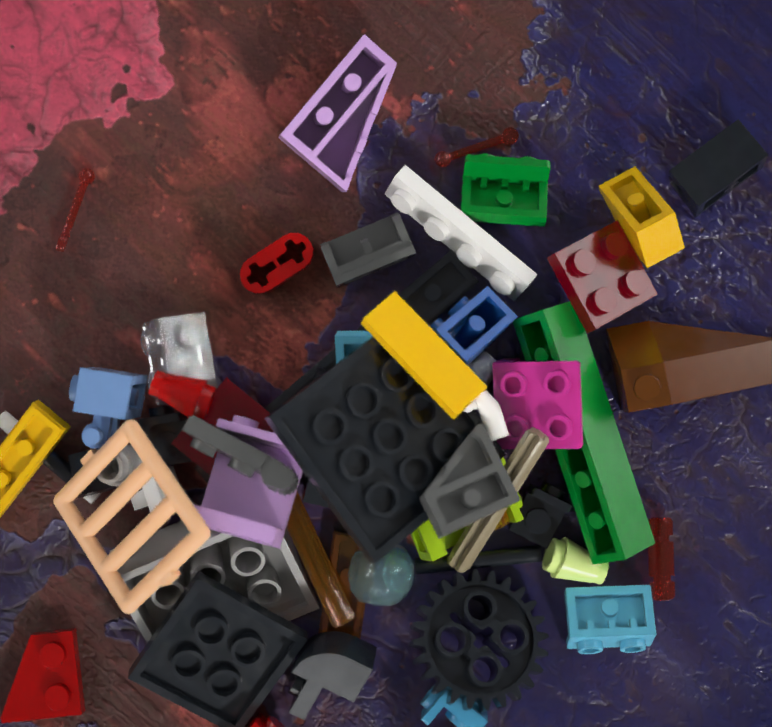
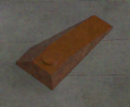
M644 321L606 329L620 409L623 412L631 413L772 384V337L654 321Z

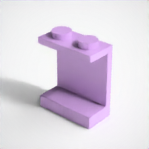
M234 415L232 422L218 418L216 425L218 429L284 463L285 467L289 466L290 469H293V473L297 474L296 477L299 478L298 483L300 482L303 470L275 432L257 429L259 422L242 416ZM217 452L202 505H193L210 530L280 549L297 489L295 493H291V496L288 494L286 496L280 495L278 491L274 492L267 488L259 473L254 471L251 478L244 476L227 466L231 460L230 458Z

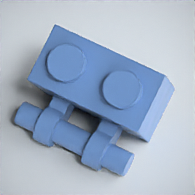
M80 367L79 375L72 377L69 388V400L74 401V412L94 415L93 422L88 424L82 431V440L87 447L92 449L100 448L117 431L121 419L127 420L141 417L148 375L100 367Z

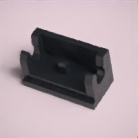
M738 119L670 169L669 175L673 179L670 184L696 218L762 169L768 154Z

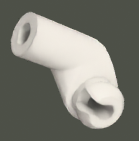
M487 390L464 410V412L468 413L478 409L482 423L491 441L509 436L500 404Z

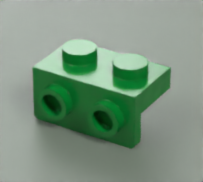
M486 153L466 155L462 177L461 211L474 222L545 227L551 162L528 156L513 158L499 157Z

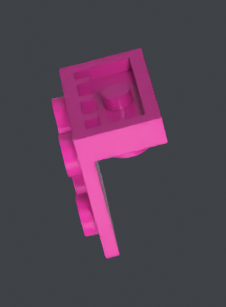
M503 358L492 363L494 398L500 404L509 432V436L496 440L502 449H515L525 431L532 427L539 429L549 437V443L545 449H579L583 446L581 364L579 361L520 362V358Z

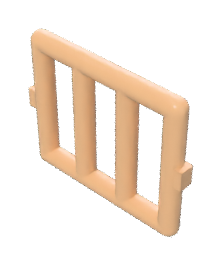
M132 419L125 421L100 449H90L80 460L83 467L53 499V503L116 603L126 614L135 612L160 586L171 585L181 575L178 569L211 535L210 528L139 423ZM130 443L142 460L141 464L85 521L73 501ZM153 477L166 497L107 555L95 535ZM177 512L189 533L130 591L118 570Z

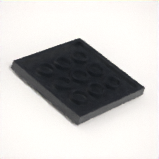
M373 336L265 417L270 427L370 563L379 561L429 519L419 499L471 430L482 423L475 410L468 413L463 411L453 420ZM496 440L492 441L500 459H502L506 455Z

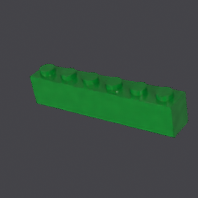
M570 301L515 319L513 325L525 361L577 360L581 364L583 446L579 449H555L592 564L626 560L655 544V540L586 331Z

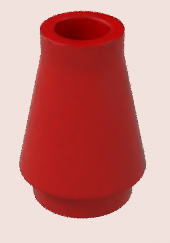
M157 370L148 394L159 398L188 418L189 416H195L205 420L217 388L208 385L207 379L169 374Z

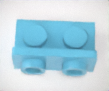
M651 585L571 587L565 589L568 629L567 649H577V652L580 654H597L602 652L603 648L620 647L621 652L636 653L646 650V646L652 644L656 636Z

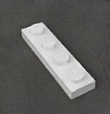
M404 165L395 175L385 192V195L391 199L392 204L400 212L409 214L420 223L431 238L443 242L452 249L465 266L474 268L484 276L495 291L502 295H507L511 300L515 301L538 275L409 167Z

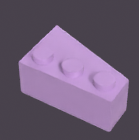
M364 34L278 137L341 192H347L352 175L367 142V137L378 114L397 62Z

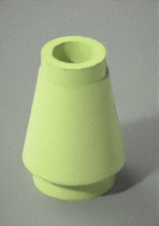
M563 537L561 540L552 538L543 555L542 569L550 572L552 578L601 585L607 576L609 563L593 565L587 549Z

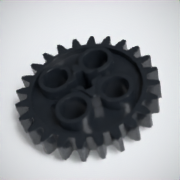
M474 569L469 573L468 582L458 572L452 578L453 587L443 579L437 584L441 596L430 590L425 595V598L431 607L420 605L415 610L424 621L413 622L410 625V629L421 635L420 638L412 640L409 646L421 649L422 652L412 662L414 665L426 664L428 668L420 677L421 681L433 677L437 682L431 693L435 695L446 689L448 691L446 704L448 705L453 704L459 697H462V706L465 711L473 707L475 700H477L481 712H486L490 709L491 699L498 709L507 706L506 695L513 701L520 700L522 695L518 685L527 690L533 688L535 685L528 674L538 675L543 673L544 670L535 662V659L548 656L546 650L538 647V642L549 638V634L538 632L536 629V625L542 623L545 617H532L530 613L537 604L536 600L524 604L521 598L524 595L525 588L521 587L515 592L510 591V577L505 578L500 584H496L495 571H490L484 580L481 581L478 570ZM469 600H477L484 606L485 617L483 620H476L469 614ZM450 614H456L461 624L451 620ZM502 628L509 629L515 634L517 642L514 650L508 649L502 644L500 639ZM443 631H449L457 637L458 649L456 652H448L441 645L440 637ZM478 632L483 633L485 636L482 641L484 646L476 648L473 645L476 640L475 634ZM497 656L503 657L508 662V666L503 667ZM475 660H482L488 665L490 678L487 682H481L475 677L473 673Z

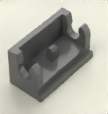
M398 212L320 244L338 288L416 255Z

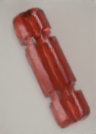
M653 517L648 519L655 540V544L648 547L649 576L653 577V582H649V585H651L652 600L669 601L675 597V581H671V576L675 575L673 541H669V535H673V521L668 517Z

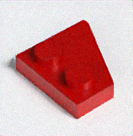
M76 628L34 632L30 635L0 717L1 724L82 715L85 712Z

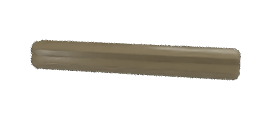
M534 427L525 431L504 465L516 492L519 491L549 443V437ZM508 507L468 525L447 558L448 564L460 573L470 569Z

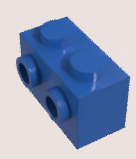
M487 286L471 300L466 296L463 297L448 312L450 318L445 322L438 318L429 327L468 366L492 345L518 316Z

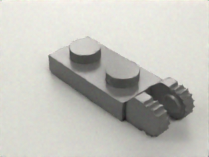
M189 416L182 430L192 438L190 443L192 448L213 458L216 451L231 459L227 466L249 478L252 477L254 471L259 473L267 488L274 492L278 491L280 495L286 496L288 494L291 496V493H295L296 489L298 490L297 486L300 485L298 483L299 478L296 477L297 474L293 473V469H290L289 466L285 467L284 463L195 416Z

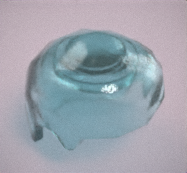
M401 544L394 547L376 563H370L362 551L356 552L352 557L348 572L350 590L359 602L376 606L395 605L406 598L415 582L414 561Z

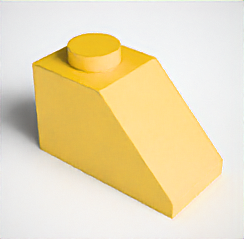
M636 166L598 186L615 221H619L636 255L647 268L685 248L675 212Z

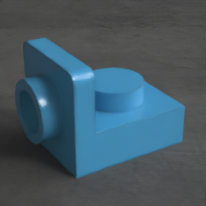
M432 687L420 703L424 707L421 712V720L426 725L431 723L443 707L448 710L445 713L447 718L457 727H484L488 722L487 711L481 712L477 702L468 711L463 710L462 697H459L451 705L446 704L448 695L446 689L434 695L431 693Z

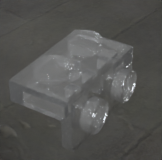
M205 312L158 318L143 323L141 346L144 354L148 356L151 372L148 375L149 388L157 370L169 374L207 379L208 385L218 388ZM153 396L156 399V404L158 406L166 404L159 398Z

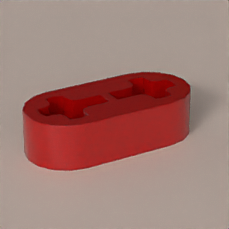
M289 233L271 243L243 263L240 269L242 285L248 291L255 294H266L284 284L312 263L314 248L311 241L300 233ZM293 241L297 246L305 244L306 249L302 252L304 258L302 262L297 263L295 260L290 259L282 265L279 263L278 259L289 252L286 247L289 242ZM272 263L275 264L277 268L267 274L268 283L265 286L258 282L250 283L249 278L253 276L251 268L257 264L263 269Z

